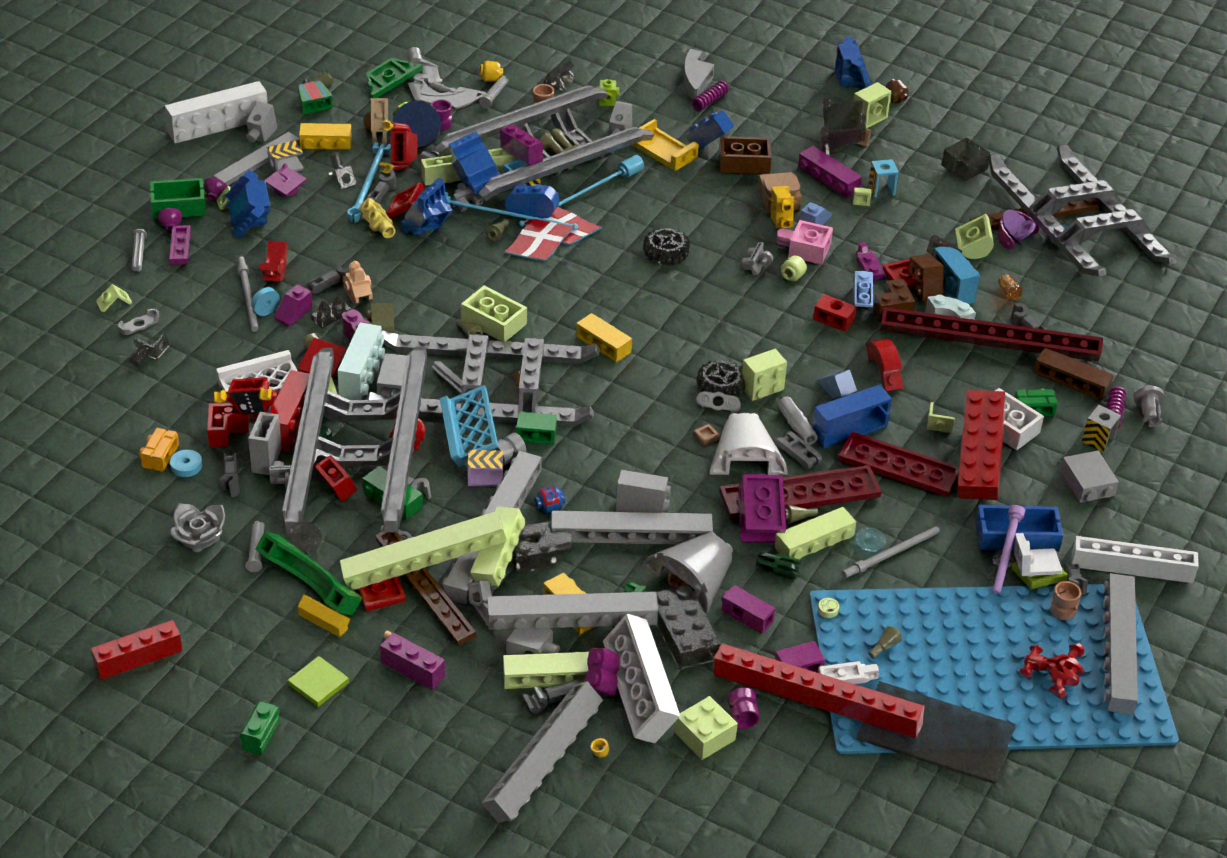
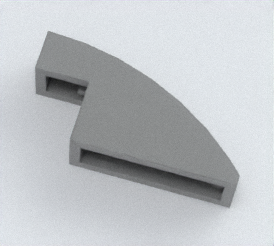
M690 49L687 53L684 69V85L691 100L705 91L714 75V64L701 61L702 51Z

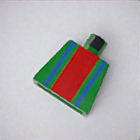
M305 79L298 86L302 114L333 108L332 94L321 81L311 82L309 79Z

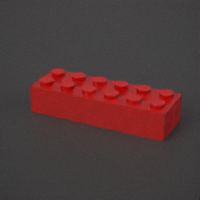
M966 390L958 479V495L960 499L998 500L1006 408L1005 391Z

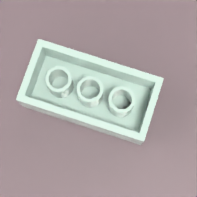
M359 323L338 369L339 396L348 400H363L364 395L367 396L369 384L373 383L374 372L378 371L379 361L384 358L385 349L382 348L384 334H382L381 326Z

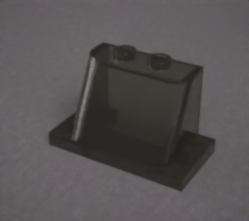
M830 98L823 99L824 127H821L822 151L831 157V155L863 140V132H866V112H863V101L830 103Z

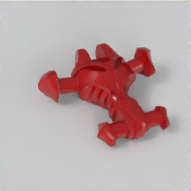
M1079 643L1069 645L1070 652L1067 655L1061 654L1053 658L1039 655L1043 652L1040 645L1030 646L1031 653L1025 656V666L1023 669H1019V674L1028 678L1032 676V670L1038 672L1047 671L1051 676L1052 682L1055 683L1054 686L1049 688L1048 692L1059 699L1064 698L1066 690L1063 685L1077 686L1080 682L1078 676H1082L1084 673L1082 666L1076 660V657L1084 655L1083 645Z

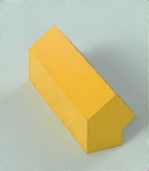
M303 595L298 605V615L332 634L341 637L348 630V623L350 621L348 617L311 597Z

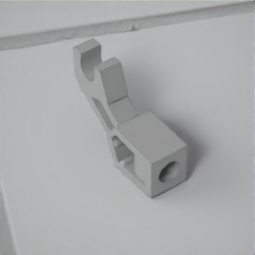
M477 581L469 583L470 604L474 605L485 621V625L488 626V597L492 596L490 582Z

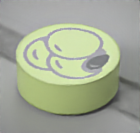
M824 598L819 602L818 612L825 618H833L839 612V603L832 598Z

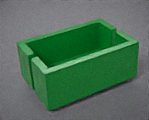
M203 178L150 181L153 219H158V213L166 208L178 209L182 212V217L206 215Z

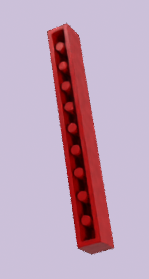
M726 644L720 646L714 657V675L913 738L917 737L923 724L924 705Z

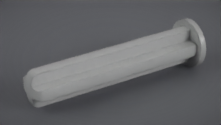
M506 76L500 77L488 93L480 98L479 103L483 108L491 107L492 101L508 83Z
M136 229L132 234L134 245L131 267L132 271L140 272L142 270L144 239H146L147 233L143 229Z
M435 361L432 369L461 394L462 380L441 361Z
M255 521L252 526L249 558L245 565L246 569L250 572H258L262 569V563L260 562L261 553L255 550L264 534L265 527L264 523Z

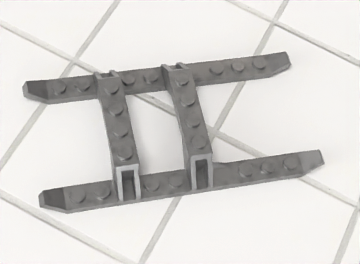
M587 85L449 133L435 147V150L441 156H444L450 152L448 144L475 131L480 135L481 139L491 137L500 133V129L505 128L507 125H516L533 136L527 123L549 115L555 129L557 128L564 132L566 139L572 146L579 145V147L554 156H549L543 150L542 162L530 166L526 165L491 178L479 191V194L487 201L495 195L512 189L515 186L544 176L548 179L554 178L571 170L574 165L585 161L594 163L613 155L614 151L640 141H652L654 134L649 130L631 127L592 141L577 127L569 108L595 99H606L608 93L604 89Z
M1068 145L1057 147L1059 163L1078 184L1050 188L1038 199L1006 167L999 155H992L988 158L991 175L1083 274L1098 277L1105 276L1106 268L1099 266L1080 245L1099 231L1122 228L1154 262L1177 263V256L1169 254L1150 234V229L1133 209L1126 210L1121 205V199L1104 180L1098 181L1075 158ZM1095 198L1100 204L1099 206L1106 212V214L1076 218L1066 229L1052 216L1069 202Z
M382 330V334H384L383 344L395 352L410 353L416 346H425L427 354L466 357L461 394L482 386L485 358L522 360L519 382V405L490 403L493 422L517 423L519 412L557 415V426L575 427L594 417V411L591 406L576 409L538 406V392L542 362L581 364L599 356L600 349L597 344L567 346L544 344V339L525 338V343L491 341L485 335L469 334V339L399 335ZM370 392L366 400H388L392 396ZM481 394L476 395L473 400L478 402L481 399ZM421 398L418 417L443 418L440 400ZM465 401L456 403V408L461 409ZM470 404L466 411L471 413L476 405ZM480 408L476 415L482 416L485 409ZM463 414L460 420H466L468 416Z
M416 346L407 354L401 391L388 400H348L328 391L334 354L332 348H322L313 356L282 510L286 533L300 532L314 462L319 463L329 455H332L340 466L388 465L381 512L385 532L398 533L403 514L411 458L414 452L413 445L416 440L415 433L419 408L421 406V396L423 395L422 389L427 364L426 347ZM323 416L329 420L396 419L394 436L381 445L341 446L320 437L319 434Z

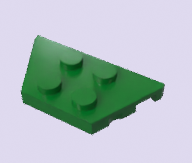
M390 58L367 72L366 76L372 98L380 97L422 71V64L418 63L415 66L410 65L409 61Z

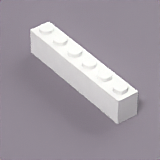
M1076 536L1072 549V566L1079 564V567L1084 569L1194 583L1198 570V552Z

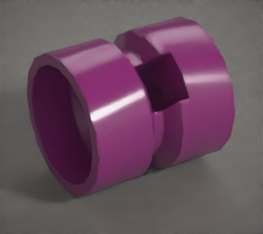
M443 99L433 101L431 106L436 109L440 116L441 131L451 128L452 104Z
M738 688L730 692L728 695V703L731 709L730 714L738 723L737 728L748 729L757 725L760 721V715L756 705L755 692L750 688Z

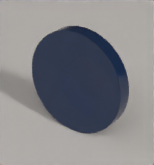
M408 102L396 111L393 118L394 123L407 124L412 133L417 134V149H423L432 145L437 140L441 131V120L438 112L426 102Z

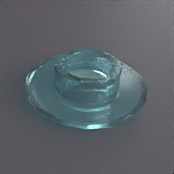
M863 528L855 536L858 546L867 551L881 550L887 543L885 534L875 528Z

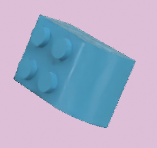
M951 247L935 248L933 257L943 265V292L945 295L968 304L975 303L978 282L980 280L978 271L973 268L970 262L958 250Z

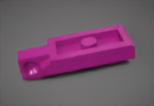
M865 242L858 243L856 260L862 271L873 272V280L885 279V272L874 252L868 250Z

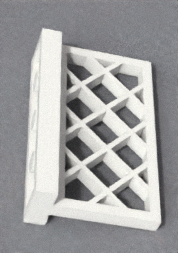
M289 350L217 368L216 372L219 386L227 392L232 379L267 377L269 385L271 383L278 385L276 387L269 386V388L279 393L290 370L297 371L291 360ZM277 375L284 376L282 380L276 379L275 377Z

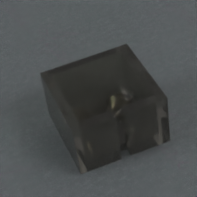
M966 137L944 149L941 166L950 172H955L956 176L967 181L988 170V158L991 156V153Z

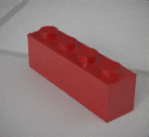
M173 620L91 648L93 664L101 680L183 651L181 636Z

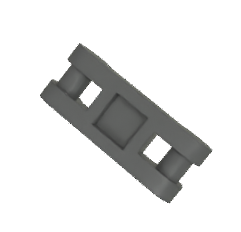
M792 431L785 433L784 437H778L774 440L776 447L783 449L797 460L804 470H809L813 467V464L817 465L822 462L821 454Z

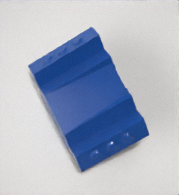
M847 36L843 39V44H838L835 72L840 86H855L863 90L872 84L856 40Z
M476 131L448 144L452 155V165L462 183L468 186L475 195L479 194V191L491 178L501 175L497 171L496 164L488 149L482 143L481 137Z
M248 170L239 178V181L234 183L225 195L226 198L231 200L226 205L230 211V224L236 227L232 234L238 238L249 228L265 226L270 211L266 182L258 181L257 175Z
M438 178L417 197V200L406 213L405 219L401 221L402 232L409 233L411 230L413 235H419L429 230H435L443 225L453 211L445 196V183L443 179Z

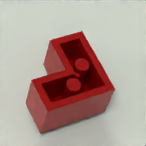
M209 403L207 426L209 447L229 446L230 433H249V415H241L238 409L231 403Z

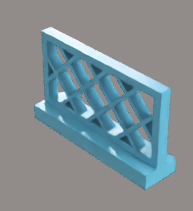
M484 385L451 399L447 396L440 398L450 455L458 467L466 465L465 460H468L469 452L465 453V450L469 444L474 446L472 450H493L498 448L489 398ZM482 393V397L478 402L473 400L476 395ZM465 401L461 409L456 408V403ZM470 404L476 405L471 413L466 411ZM480 408L485 409L482 416L476 415ZM463 414L468 416L464 424L459 422ZM473 418L479 420L474 428L469 426ZM484 422L488 423L485 431L479 430ZM466 429L471 431L467 439L462 437ZM476 433L481 434L477 442L472 441ZM486 437L491 438L492 443L482 445Z

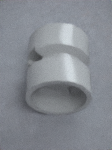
M515 432L504 437L503 440H498V448L493 449L495 451H503V466L510 463L513 458H516L519 451L526 452L523 439Z

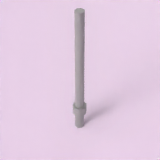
M238 257L237 270L238 275L241 276L251 330L256 332L259 328L256 313L251 307L252 294L248 279L249 270L245 264L244 257Z
M935 526L871 558L855 562L852 567L842 571V576L848 578L856 573L861 574L867 571L868 567L939 534L940 530Z

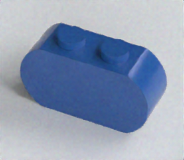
M521 184L515 186L505 200V207L508 212L538 218L551 217L559 205L557 192L552 187L542 186L541 184L533 186Z

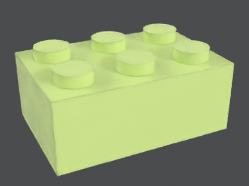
M483 286L461 303V320L466 323L479 325L486 334L500 341H507L527 324V307Z

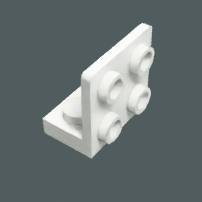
M1015 534L1014 555L1021 576L1032 577L1035 575L1052 576L1062 574V567L1054 548L1030 550V543L1026 541L1024 534Z

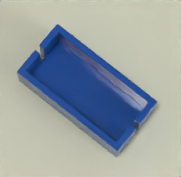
M880 385L816 406L813 417L815 422L812 425L813 430L818 435L816 441L824 449L847 441L851 432L865 435L887 427L889 420L888 412L891 408L892 398Z
M978 505L975 524L980 550L1003 551L1010 524L1008 516L1010 506ZM1021 506L1025 509L1024 518L1018 522L1016 533L1024 534L1026 541L1030 543V550L1054 548L1056 552H1059L1063 531L1058 507ZM1015 537L1011 551L1015 550Z

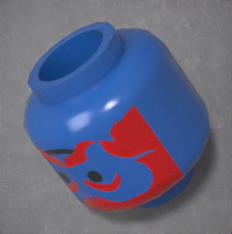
M549 486L538 490L534 502L537 509L540 508L543 513L547 514L552 511H559L562 505L565 504V497L562 489H558L556 486Z

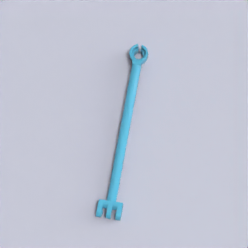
M374 143L373 153H376V156L355 205L347 211L350 222L353 223V218L354 223L360 221L362 216L359 207L364 202L383 154H390L391 144H388L385 148L384 143H381L380 147L379 143Z

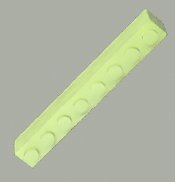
M498 511L340 560L346 585L350 589L355 590L507 542L500 515Z

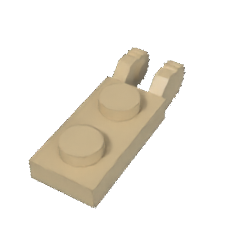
M371 98L373 145L375 142L377 143L376 132H383L382 143L387 146L388 131H381L379 128H385V124L380 123V121L388 120V98Z

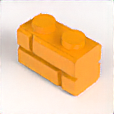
M157 428L152 435L148 436L145 448L142 447L139 452L143 468H154V470L161 472L165 470L172 455L179 446L177 432Z

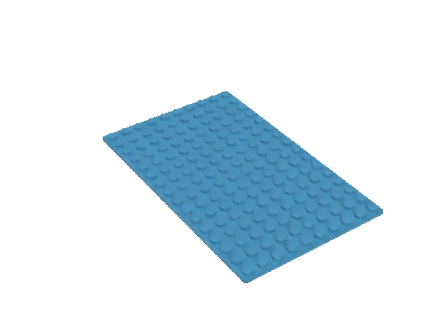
M1087 584V594L1081 595L1077 613L1070 620L1057 619L1050 612V605L1056 585H1047L1035 589H1030L1028 586H1002L1000 594H994L993 587L815 590L810 592L809 597L819 650L825 658L824 666L857 661L865 665L877 664L879 669L878 679L855 685L924 705L923 724L916 738L830 712L835 747L838 754L1177 745L1179 738L1136 601L1138 702L1134 715L1108 711V702H1104V694L1107 686H1104L1105 673H1107V670H1104V660L1107 657V654H1104V644L1107 642V639L1103 638L1104 628L1107 626L1106 623H1103L1104 612L1106 611V608H1103L1104 596H1106V593H1103L1104 584ZM824 598L836 600L839 603L837 616L833 618L821 616L818 612L820 600ZM886 626L896 627L901 632L902 641L882 651L875 659H872L868 652L876 646ZM1079 643L1084 647V655L1076 657L1084 673L1082 676H1078L1080 682L1077 686L1063 685L1066 690L1064 698L1059 699L1048 692L1049 688L1054 686L1055 683L1052 682L1051 676L1047 671L1038 672L1032 670V676L1028 678L1019 674V669H1023L1025 666V656L1031 653L1029 649L1031 645H1040L1043 652L1039 655H1043L1046 658L1057 657L1061 654L1067 655L1070 652L1069 645Z

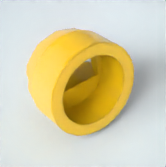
M603 738L594 740L591 743L592 753L597 758L608 755V742Z

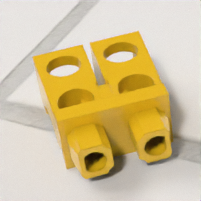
M789 186L771 187V220L776 228H792L794 197L790 194Z

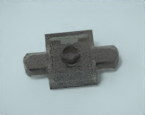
M548 522L525 525L519 534L518 544L512 552L511 560H513L516 574L556 568L557 552L569 551L571 549L572 536L567 531L551 533Z

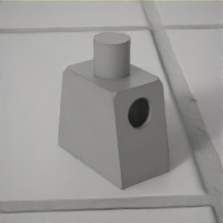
M260 101L257 102L247 119L249 133L246 138L252 143L256 140L266 142L276 131L277 123L273 105Z
M616 101L609 122V135L632 127V104Z
M550 628L515 629L506 640V655L559 653L560 646L553 643V631Z

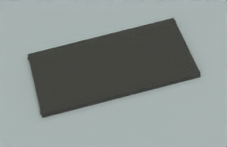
M879 681L876 691L924 705L922 727L917 737L913 738L862 722L860 730L856 735L857 740L996 784L1010 740L1016 729V724Z

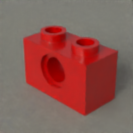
M824 294L814 306L813 320L846 332L855 320L856 306Z
M329 455L315 465L323 481L341 502L358 491L350 476L332 455Z

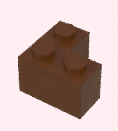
M930 254L910 257L908 271L916 278L915 295L923 302L927 301L928 297L943 295V265Z
M904 279L886 281L885 293L875 294L873 312L878 322H882L884 307L914 311L915 300Z

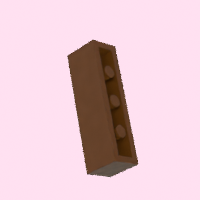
M1047 348L1037 358L1033 373L1101 401L1110 390L1114 376L1111 373Z

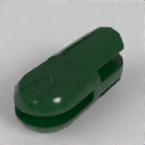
M760 552L757 555L759 558L764 559H756L757 565L771 569L773 573L793 579L797 578V575L792 572H798L799 567L794 564H801L802 560L782 554H777L776 556Z

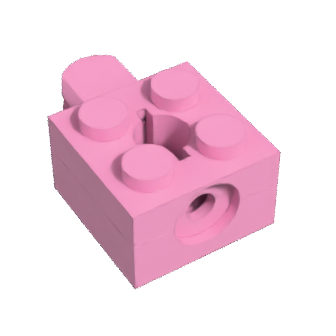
M799 220L795 231L784 228L779 229L776 242L779 245L789 247L788 257L796 255L805 261L822 265L831 245L833 228Z

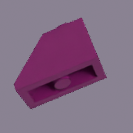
M297 284L285 293L275 315V320L289 327L311 310V291Z

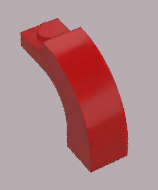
M268 241L266 263H260L263 281L282 282L288 257V244L286 242Z
M882 339L865 343L868 360H875L879 366L883 389L886 392L902 390L903 382L900 371L902 364L893 342L889 339Z

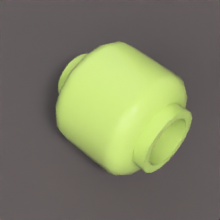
M793 255L782 263L780 267L781 273L788 281H797L805 274L807 265L801 257Z

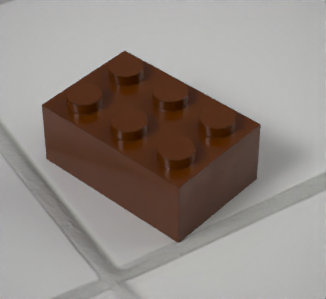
M720 137V172L770 174L772 159L770 138Z

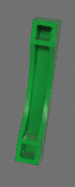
M264 532L255 550L268 560L280 565L306 582L336 612L347 615L354 614L362 600L360 595L279 534Z

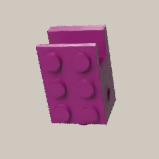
M743 474L738 486L741 542L775 543L776 534L786 532L782 475Z

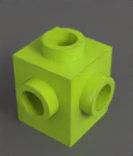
M609 79L600 80V86H597V88L604 89L608 95L606 99H599V105L615 106L616 97H619V87H616V81Z

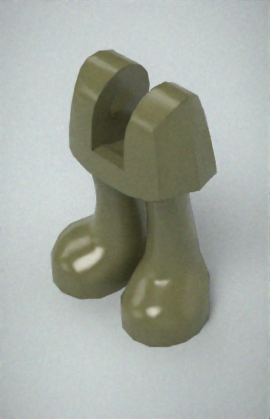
M557 128L552 130L551 135L547 132L539 140L543 142V150L545 152L552 149L556 154L579 147L578 144L572 146L566 139L564 132Z

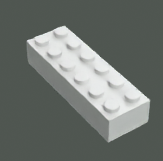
M258 81L165 105L168 134L174 143H179L247 125V119L257 102L260 101L268 104L267 91Z
M626 614L603 640L605 649L619 654L620 666L616 674L618 689L634 738L656 743L680 717L647 620Z

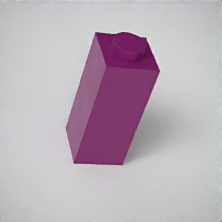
M736 585L729 591H725L721 597V611L761 634L774 622L775 607Z

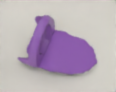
M1007 210L1004 212L1003 224L1015 240L1022 244L1021 239L1029 236L1035 229L1036 224L1030 220L1026 221L1016 211Z

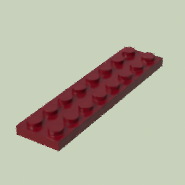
M870 465L783 477L784 506L788 504L801 508H812L881 497L880 487ZM739 484L720 486L719 492L730 519L739 518Z

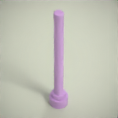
M1011 505L1009 507L1008 516L1010 524L993 587L994 594L1001 593L1017 525L1024 518L1025 509L1019 505Z

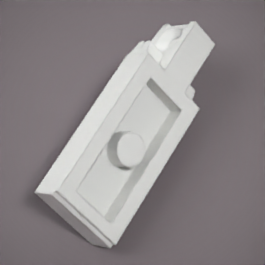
M857 661L819 666L818 673L852 684H859L878 679L879 669L877 664L865 665Z

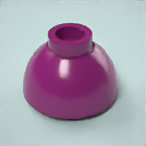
M207 178L204 181L205 193L207 198L212 201L217 200L227 187L226 183L218 178Z
M166 208L158 213V220L167 231H172L173 226L180 224L182 212L175 208Z

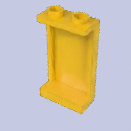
M655 119L640 127L654 134L652 141H640L632 144L635 148L674 171L698 158L699 144L692 142L686 146L658 129L657 120Z

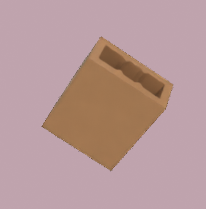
M787 172L759 175L758 190L767 213H771V187L789 186L790 194L794 197V211L800 210L802 196L800 194V184L795 174Z

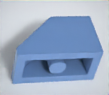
M810 202L801 210L800 220L823 225L832 217V213Z
M850 370L833 373L817 379L818 384L833 399L842 398L857 391Z

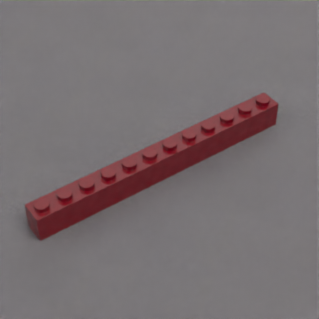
M888 307L883 309L880 331L1034 353H1042L1047 348L1070 358L1099 361L1103 346L1102 337Z

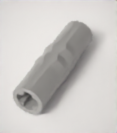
M787 396L780 399L777 406L785 416L788 424L791 425L792 430L808 445L815 443L818 435L809 424L807 418L804 417L803 412L798 409L791 397Z

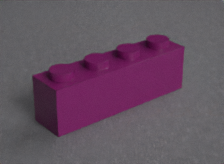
M815 146L799 153V168L847 198L854 194V188H861L862 176Z

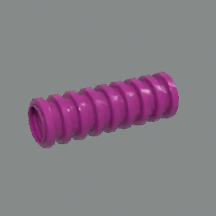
M720 80L693 98V108L697 111H702L729 91L728 84Z
M1118 386L1110 389L1107 409L1121 415L1117 430L1121 426L1126 399L1125 389Z

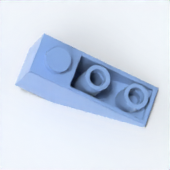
M855 271L853 282L854 306L873 308V272Z

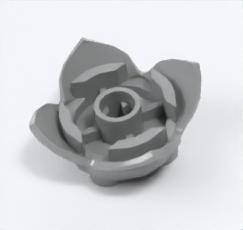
M178 503L173 514L175 527L171 528L170 535L180 541L182 545L191 548L193 552H200L204 548L211 546L220 539L222 534L221 529L225 521L223 505H211L201 512L193 505Z

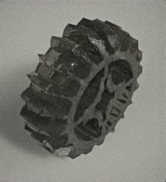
M666 227L665 229L658 228V230L653 229L652 232H648V235L645 236L643 249L645 256L650 261L653 260L654 263H660V266L662 264L667 266L672 264L675 266L676 263L681 264V261H685L686 257H688L690 241L684 232L680 233V230L667 229Z
M716 359L714 362L708 361L707 364H703L699 368L696 376L697 388L700 392H721L725 395L740 397L744 393L746 386L744 376L742 375V367H738L737 363L732 364L730 360L728 362L723 361V359L722 361H717ZM717 396L713 399V401L717 399L720 402L721 400H723V398L720 396Z

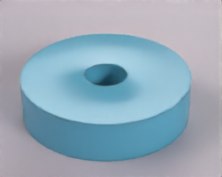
M263 288L253 296L251 307L260 316L269 315L278 307L280 296L273 288Z
M194 450L176 452L170 459L171 471L180 477H190L197 474L202 469L201 455Z

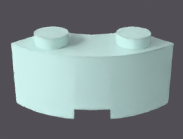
M943 295L931 296L927 299L925 313L975 320L976 312L968 303Z

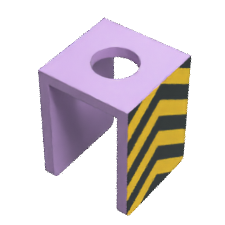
M469 450L468 486L497 487L498 483H502L503 451Z

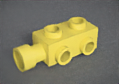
M367 198L359 207L363 213L362 217L369 222V227L373 231L381 232L385 238L392 237L396 232L392 225V220L389 219L386 211L380 204L373 199Z

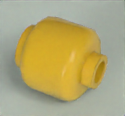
M484 61L483 64H480L479 77H482L483 81L496 83L503 76V68H500L499 62Z

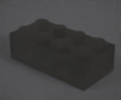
M690 585L656 592L658 605L657 627L678 669L682 670L713 662L720 648V642Z

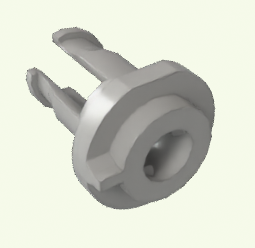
M1152 385L1134 390V402L1142 409L1143 422L1148 420L1149 427L1161 424L1160 404L1165 399L1164 391Z

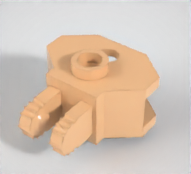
M358 261L351 262L349 264V273H345L346 276H343L344 288L353 304L359 303V298L364 296L366 300L373 299L369 275L366 276Z

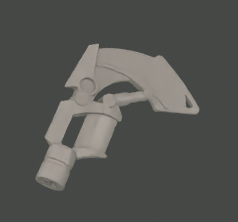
M412 47L407 50L406 54L410 65L417 66L420 63L423 66L422 74L417 73L409 78L413 81L408 83L415 101L431 104L435 100L443 99L449 101L454 109H460L480 100L481 97L486 95V92L463 87L455 90V88L444 86V84H441L442 79H440L438 72L439 66L422 59L419 48ZM433 89L444 91L445 93H439L437 91H434Z

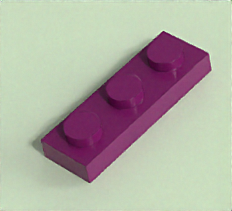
M191 225L173 226L169 257L170 264H188Z

